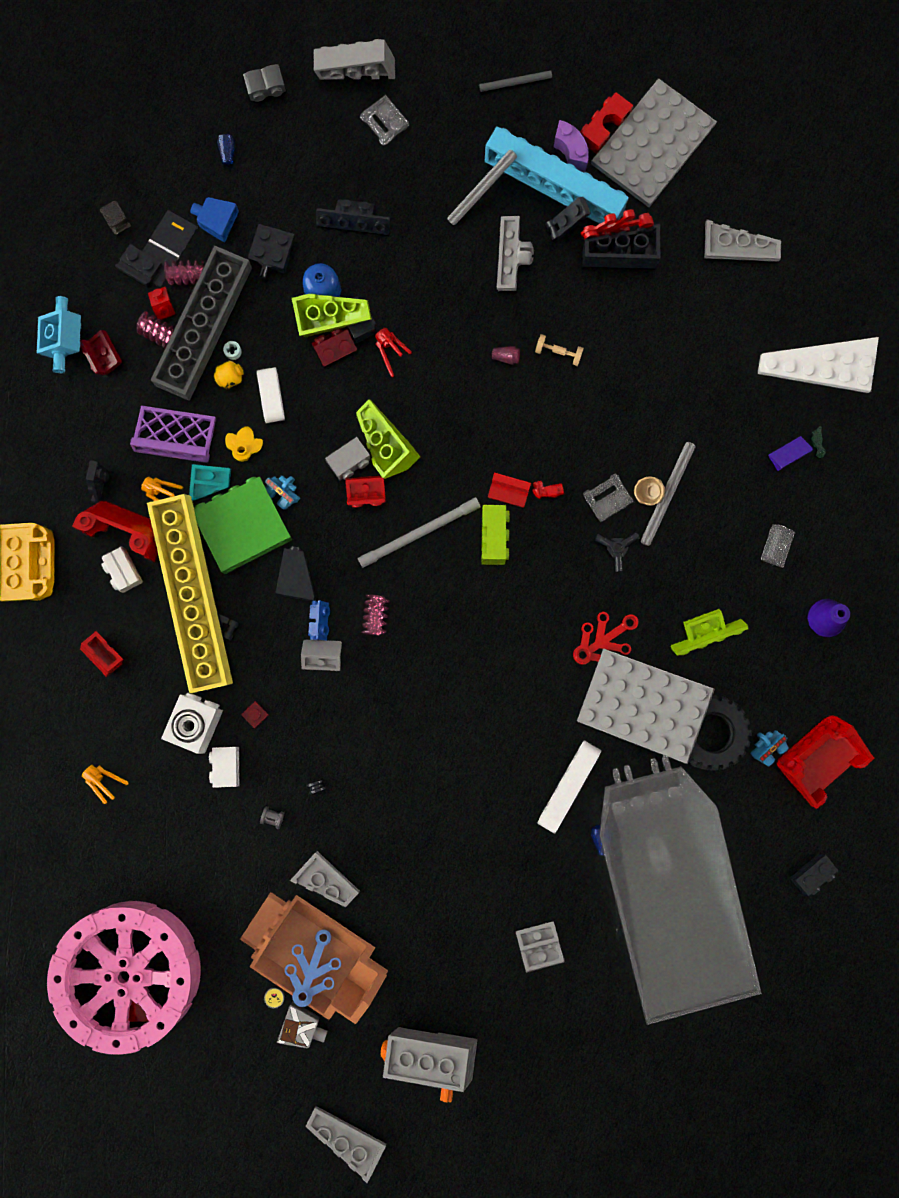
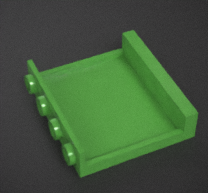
M251 477L246 480V484L240 487L236 485L230 488L228 493L224 495L218 494L212 498V501L206 504L203 502L194 507L197 524L223 574H227L292 540L260 477Z

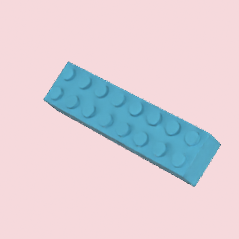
M495 128L485 147L486 163L494 167L509 150H513L517 158L504 171L506 174L566 206H569L578 197H584L591 212L588 218L599 224L605 221L604 217L608 214L614 213L617 220L622 217L629 198L624 192L614 190L606 182L594 179L589 173L577 170L574 165L560 161L557 156L547 154L538 146H532L524 138L512 135L505 128Z

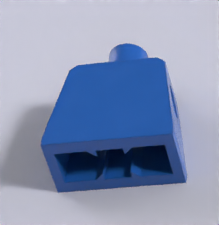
M210 197L206 198L203 206L193 203L191 214L198 216L197 223L199 227L225 242L239 213L237 205Z

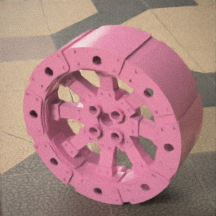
M141 901L112 904L84 917L73 925L59 941L58 949L52 955L47 976L49 1001L53 1004V1013L65 1032L81 1045H87L92 1047L94 1051L106 1054L137 1052L141 1048L149 1047L162 1039L187 1013L199 987L201 973L200 957L194 945L195 941L187 927L168 910L158 908L155 904ZM120 914H124L126 916L125 921L119 918ZM116 928L119 944L116 953L113 950H109L100 941L101 939L97 936L98 933L104 929ZM134 930L143 931L152 938L149 941L150 944L138 953L134 951L132 944ZM78 932H81L82 937L80 939H78L76 936ZM162 933H166L168 935V939L166 941H163L161 939ZM82 949L87 952L90 951L100 960L99 964L102 967L87 970L75 968L76 957ZM163 951L169 960L170 970L157 971L149 968L148 964L157 953ZM123 959L127 964L121 966L120 961ZM122 971H126L129 974L128 981L122 978ZM137 975L140 976V981H135L137 979ZM181 977L184 979L183 985H181L180 982H177L178 978ZM94 983V985L102 986L98 990V994L82 1006L78 999L75 998V985ZM158 984L170 988L168 1000L163 1007L153 999L147 986ZM123 989L125 993H120L119 990ZM114 999V1007H116L115 1020L112 1023V1027H103L93 1017L105 1003ZM132 1000L136 1004L139 1003L149 1020L139 1028L138 1026L130 1028V1021H128ZM159 1022L164 1023V1029L157 1026Z

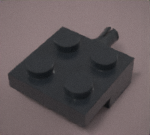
M258 224L248 260L250 264L261 267L260 278L266 279L269 269L286 273L291 257L290 251L295 239L293 233Z

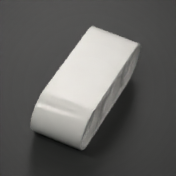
M276 367L257 370L265 422L271 423L285 420Z

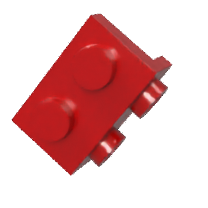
M382 476L347 478L345 480L347 505H352V507H361L363 504L379 506L385 502V486Z

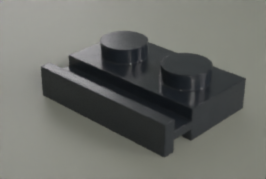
M131 244L121 256L119 263L115 265L118 270L146 287L149 286L150 281L154 279L163 266L161 262Z

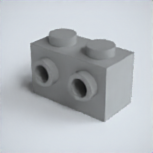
M357 437L325 458L340 481L343 478L344 480L350 478L358 468H365L371 460L369 453Z

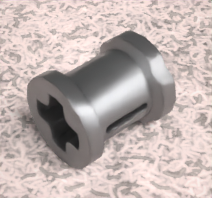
M265 807L260 824L267 823L279 829L283 821L284 812L278 813L269 810V807Z

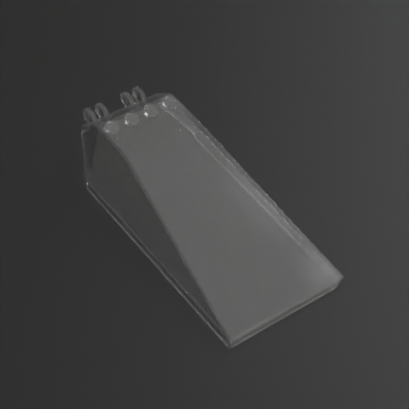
M668 756L662 757L666 771L659 772L658 762L654 758L650 760L654 774L633 779L629 765L625 766L624 772L628 780L625 782H621L620 773L617 768L612 770L616 784L605 787L599 835L647 1025L762 994L717 806L682 767L671 769Z

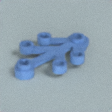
M320 930L315 936L317 945L310 965L304 956V948L301 945L297 944L292 948V954L297 958L305 975L303 985L296 974V966L288 964L285 967V974L290 977L295 988L293 1001L299 1007L309 1005L315 994L334 987V980L331 977H326L322 983L310 988L313 979L331 970H338L341 967L340 959L335 957L329 963L317 968L324 946L328 945L331 941V934L327 930ZM321 934L327 935L325 942L320 941L319 937ZM295 947L301 948L302 951L299 955L294 953ZM333 960H338L339 966L334 968L332 967L331 962ZM289 966L294 967L295 971L293 974L287 972ZM327 979L332 981L331 987L325 986L324 982ZM300 993L306 994L307 997L305 1000L302 1001L299 999Z

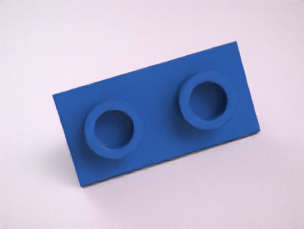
M312 601V605H310L309 619H316V622H309L308 636H310V640L319 639L327 641L329 633L328 616L330 615L328 602Z

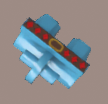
M281 476L279 480L273 477L265 481L267 484L266 490L271 498H274L277 493L282 496L277 502L278 506L282 509H287L300 499L294 493L297 487L292 484L295 480L292 476L287 479Z
M776 730L773 733L768 732L766 735L759 732L756 735L759 741L755 744L756 748L750 754L755 759L770 766L775 761V758L771 755L775 750L782 754L789 749L786 743L787 737Z

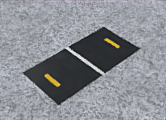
M167 210L143 249L144 253L158 260L163 265L154 279L151 280L152 283L160 287L198 227Z

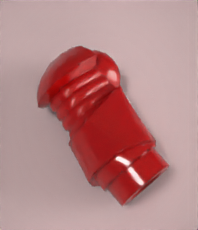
M542 481L533 483L534 489L532 491L538 499L541 497L557 498L564 494L562 483L543 487Z

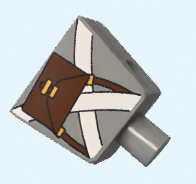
M292 1002L277 1043L309 1048L312 1039L324 1043L328 1031L317 1027L320 1019L319 1016Z

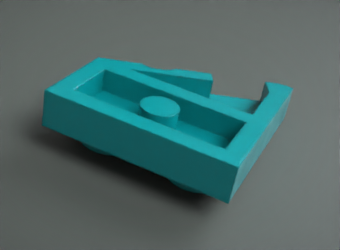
M192 464L189 492L192 501L229 488L231 468Z

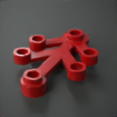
M630 209L624 211L623 218L619 220L612 213L604 217L605 221L599 225L586 226L581 232V236L584 240L607 234L611 236L612 233L630 232L629 227L639 225V228H650L654 225V222L649 213L641 214L639 219L632 220L635 218L634 210Z
M606 612L599 613L597 616L596 639L590 646H588L589 637L593 631V625L591 623H584L581 627L583 632L581 645L573 652L574 660L582 665L590 661L599 662L601 655L593 653L599 648L628 655L631 652L629 644L624 643L621 645L609 641L625 630L635 629L638 626L637 617L631 614L625 616L622 624L604 635L609 615ZM604 614L606 621H601L600 615ZM628 619L633 621L632 626L626 624ZM585 625L591 627L590 632L584 630ZM623 646L628 647L627 653L622 652ZM582 651L586 653L584 659L579 657V653Z

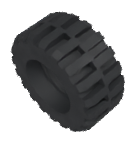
M712 695L706 715H717L725 721L729 733L728 740L723 748L712 752L702 749L695 742L688 761L691 763L690 765L704 770L727 769L729 766L738 763L740 757H744L746 754L745 749L751 743L748 741V738L752 735L751 730L748 729L749 719L745 718L744 710L739 709L737 703L729 701L726 697Z

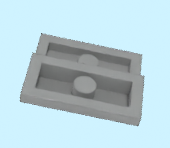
M554 921L516 931L526 973L564 963Z

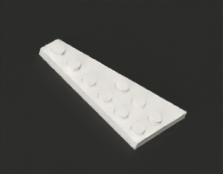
M879 337L763 353L760 356L758 374L869 393L872 386Z

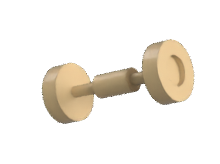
M540 335L535 350L536 353L541 354L542 348L545 347L551 349L554 353L575 357L572 365L578 366L584 348L578 346L576 353L566 351L567 348L545 344L546 336Z

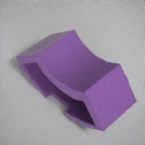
M559 120L554 148L559 149L566 156L569 164L574 165L577 170L585 172L588 163L586 141L574 126Z

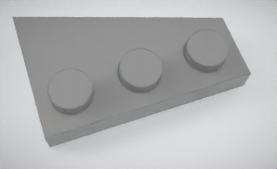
M318 851L290 880L295 884L298 883L305 886L310 891L322 894L325 898L344 907L360 892Z

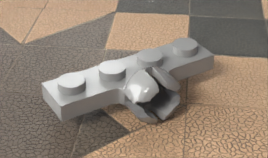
M501 216L497 277L498 291H516L518 267L520 265H530L533 262L532 255L534 254L532 243L519 241L520 216Z

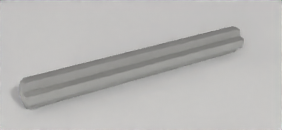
M509 150L449 215L448 220L451 224H457L517 158L513 150Z

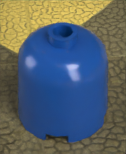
M319 263L310 266L305 271L302 279L305 295L316 294L340 297L341 285L337 274L330 266Z

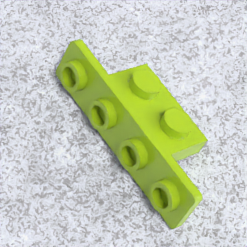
M717 609L683 622L688 639L671 645V649L676 655H686L694 649L704 648L715 641L720 642L731 635H739L749 628L742 619L725 625L722 611Z

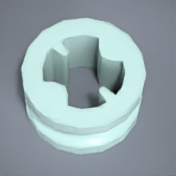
M229 341L224 345L223 351L228 359L236 360L241 356V348L237 342ZM230 347H234L235 349L237 348V350L234 351L235 354H231L230 352L228 353V351L231 350Z

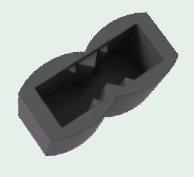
M278 64L243 74L251 101L259 102L268 96L278 97L286 91Z

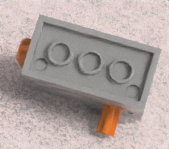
M398 1027L388 1036V1040H385L381 1047V1057L385 1061L383 1078L441 1088L440 1100L452 1102L453 1090L464 1092L472 1081L477 1039Z

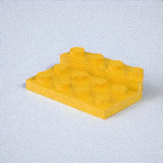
M35 523L0 525V602L38 601L52 594L54 586L55 543L53 532L50 529Z

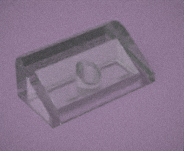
M772 525L761 560L783 567L795 532L783 525Z

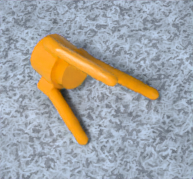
M147 477L142 484L141 490L146 492L147 497L157 501L159 499L154 494L158 495L160 492L171 497L175 496L173 493L163 489L162 485L177 489H183V486L162 481L158 478L152 479Z
M90 765L83 772L82 777L104 804L107 801L95 785L112 800L115 797L100 783L103 778L101 774L125 785L129 784L123 778L104 770L100 765L97 768Z

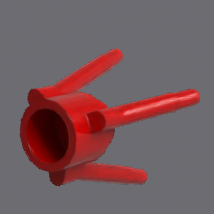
M383 328L375 335L378 341L376 345L381 352L390 376L394 377L383 346L385 348L391 346L399 356L403 354L394 344V341L408 354H412V351L396 338L393 332L390 333L387 328Z

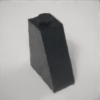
M290 546L289 549L284 548L276 594L300 600L316 601L305 553L299 547Z

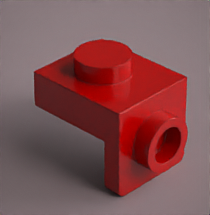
M166 287L155 289L148 293L151 307L158 320L175 315Z

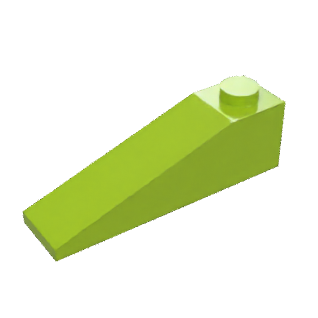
M306 294L292 298L299 336L308 337L371 320L368 300Z
M370 399L356 412L362 432H364L367 440V448L372 455V463L384 479L408 470L420 458L412 445Z

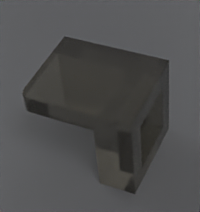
M113 201L100 208L102 215L114 234L131 226L117 201Z

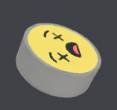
M279 987L268 989L264 996L266 1005L270 1008L280 1007L285 1000L284 991Z

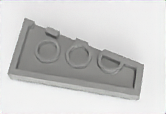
M707 220L705 223V258L779 261L781 259L780 240L759 234L753 235L747 233L748 231L732 229L724 224L718 225L710 220Z
M315 1106L306 1127L368 1183L386 1147V1143Z

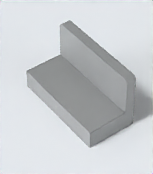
M304 640L301 652L302 669L340 671L342 642Z

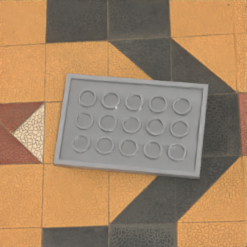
M658 78L593 158L591 164L646 206L650 207L714 128L717 121Z
M603 649L577 721L688 764L715 689Z

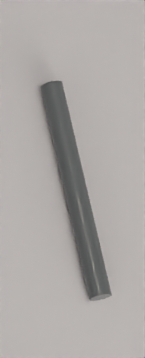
M550 70L479 84L480 92L552 78V72Z

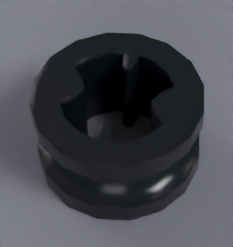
M324 780L308 784L307 787L310 788L309 794L326 789V786H323Z

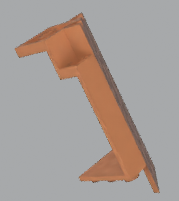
M270 893L240 939L255 949L251 956L253 962L250 967L293 996L295 988L290 977L285 974V967L288 964H294L297 968L296 974L302 985L305 979L297 958L292 954L293 946L299 944L304 948V956L310 965L317 945L315 939L317 932L320 930L329 931L331 941L328 945L324 946L317 968L329 963L335 957L340 959L341 967L338 970H331L312 980L310 988L322 983L326 977H331L334 980V987L315 994L312 997L311 1003L307 1006L328 1020L337 1011L356 1024L370 1006L388 972L387 969L369 958L375 947L296 895L292 901L288 900L285 902L273 893ZM321 934L319 937L320 941L325 942L327 935ZM295 947L294 953L299 955L302 950L300 947ZM333 960L331 962L332 967H338L339 961ZM289 966L287 972L289 974L294 973V967ZM327 979L324 982L325 986L331 987L332 981ZM305 993L299 994L300 1000L303 1001L306 999L307 996Z

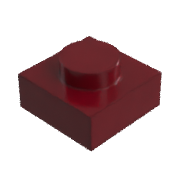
M256 701L241 714L254 729L269 716Z

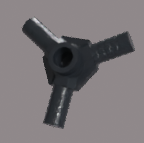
M635 532L626 539L613 538L610 540L598 534L595 541L607 546L608 552L615 560V572H623L622 557L625 556L629 548L628 546L640 539V537Z

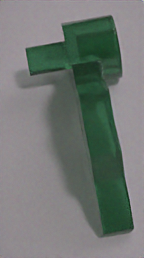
M820 426L817 428V431H813L811 440L813 441L812 445L818 449L817 457L823 458L826 450L821 444L823 438Z

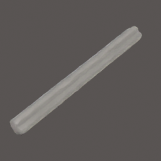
M686 442L665 487V496L657 504L642 536L641 543L649 546L656 534L695 449L693 443Z

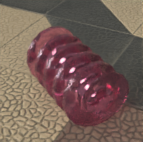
M187 260L186 266H184L182 261L179 262V266H176L175 261H172L171 266H169L168 262L165 261L164 272L166 280L170 285H173L174 282L177 285H181L182 280L184 284H189V281L192 284H196L205 264L202 260L201 265H199L198 261L195 260L192 266L190 260Z
M147 311L143 312L136 327L138 334L143 335L152 342H156L159 346H163L164 349H166L174 331L173 326H169L167 329L168 323L164 322L161 325V319L155 320V316H149Z
M366 595L370 600H366L365 604L370 607L364 609V612L369 615L363 616V619L368 622L362 624V627L367 629L362 631V634L380 635L386 633V630L382 629L381 626L387 625L382 619L388 617L383 611L389 610L388 607L384 606V603H388L390 600L383 596Z

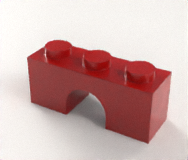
M617 92L605 100L604 107L600 111L597 110L592 116L590 124H585L580 131L587 147L595 154L609 140L610 132L603 125L610 122L619 127L632 112L633 105Z

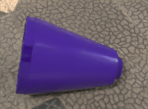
M823 599L816 602L808 613L809 626L816 634L823 637L838 635L845 628L850 618L848 607L831 599Z

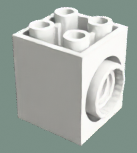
M194 694L180 695L161 739L197 754H204L223 710L219 709V705L207 700L201 702V697ZM191 722L194 723V729L192 731L189 727Z

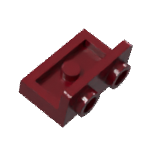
M345 327L332 330V333L326 336L320 335L314 339L315 342L312 343V346L323 366L357 350Z
M100 330L89 340L80 341L82 352L87 357L90 367L95 374L108 375L123 363L105 330Z

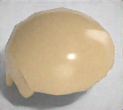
M644 477L638 480L635 485L634 495L640 503L650 506L661 502L665 496V486L658 478Z

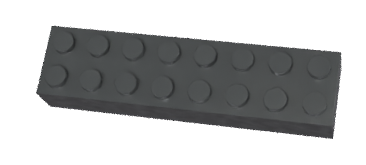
M214 245L151 378L156 387L190 401L252 270L248 259Z

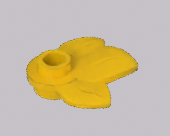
M248 426L241 428L237 435L228 433L225 438L227 448L232 451L233 457L240 462L247 461L251 454L259 452L263 445L262 439H254L253 431Z

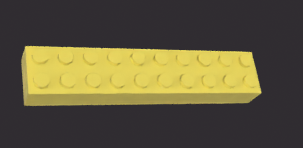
M182 494L149 502L147 506L189 693L233 684L191 496Z

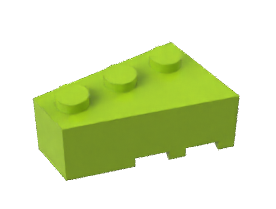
M483 505L482 564L505 565L506 560H509V548H506V541H509V529H506V522H509V511H506V505Z

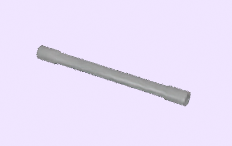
M475 497L458 508L398 539L360 556L358 560L362 568L376 562L379 558L463 515L481 508Z

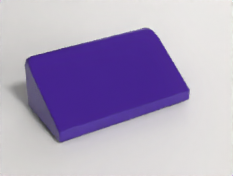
M800 436L768 456L779 471L807 455L813 449Z

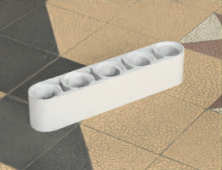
M585 740L583 741L537 824L553 833L557 831L601 753L600 749Z

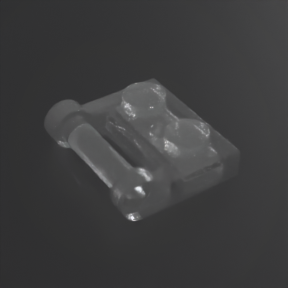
M386 95L360 115V118L367 122L380 138L379 141L383 145L388 144L394 136L409 126L408 121ZM376 114L389 131L385 133L372 118V115Z
M616 473L591 491L587 490L583 493L600 522L633 503L632 498ZM615 485L617 490L597 502L594 500L595 496Z

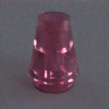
M516 346L493 348L492 359L514 365V363L518 364L520 349L516 348Z

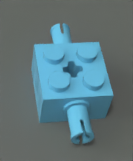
M62 296L56 297V311L38 317L37 354L53 358L52 371L55 373H65V357L79 352L81 315L67 311L68 298Z

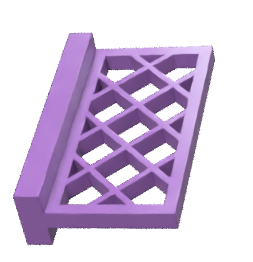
M141 406L134 438L131 439L130 445L134 452L208 463L216 417ZM145 412L153 413L156 416L149 422L144 420ZM167 415L172 416L174 421L165 426L161 419ZM185 418L191 419L193 423L186 428H183L180 424V421ZM159 421L163 428L154 433L149 426ZM203 421H209L210 426L202 431L198 424ZM178 424L182 430L172 435L168 429ZM196 426L200 433L191 438L187 431ZM146 428L152 433L147 438H140V433ZM167 431L170 438L160 441L157 436ZM185 433L189 440L184 444L178 443L176 438ZM203 436L206 440L205 447H200L194 442Z

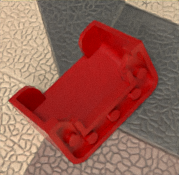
M107 501L96 503L79 513L75 518L72 527L93 538L95 533L99 531L106 532L109 525L131 533L130 548L134 552L143 555L144 558L155 562L158 550L151 519Z
M829 716L778 759L777 766L808 803L817 809L827 799L824 789L850 766L864 768L874 757L852 725L836 716Z

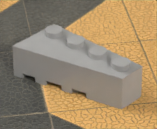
M375 39L370 42H356L349 45L340 44L334 47L324 46L320 49H314V71L319 79H344L345 76L354 79H361V76H372V79H379V76H388V79H395V58L386 41L381 39Z

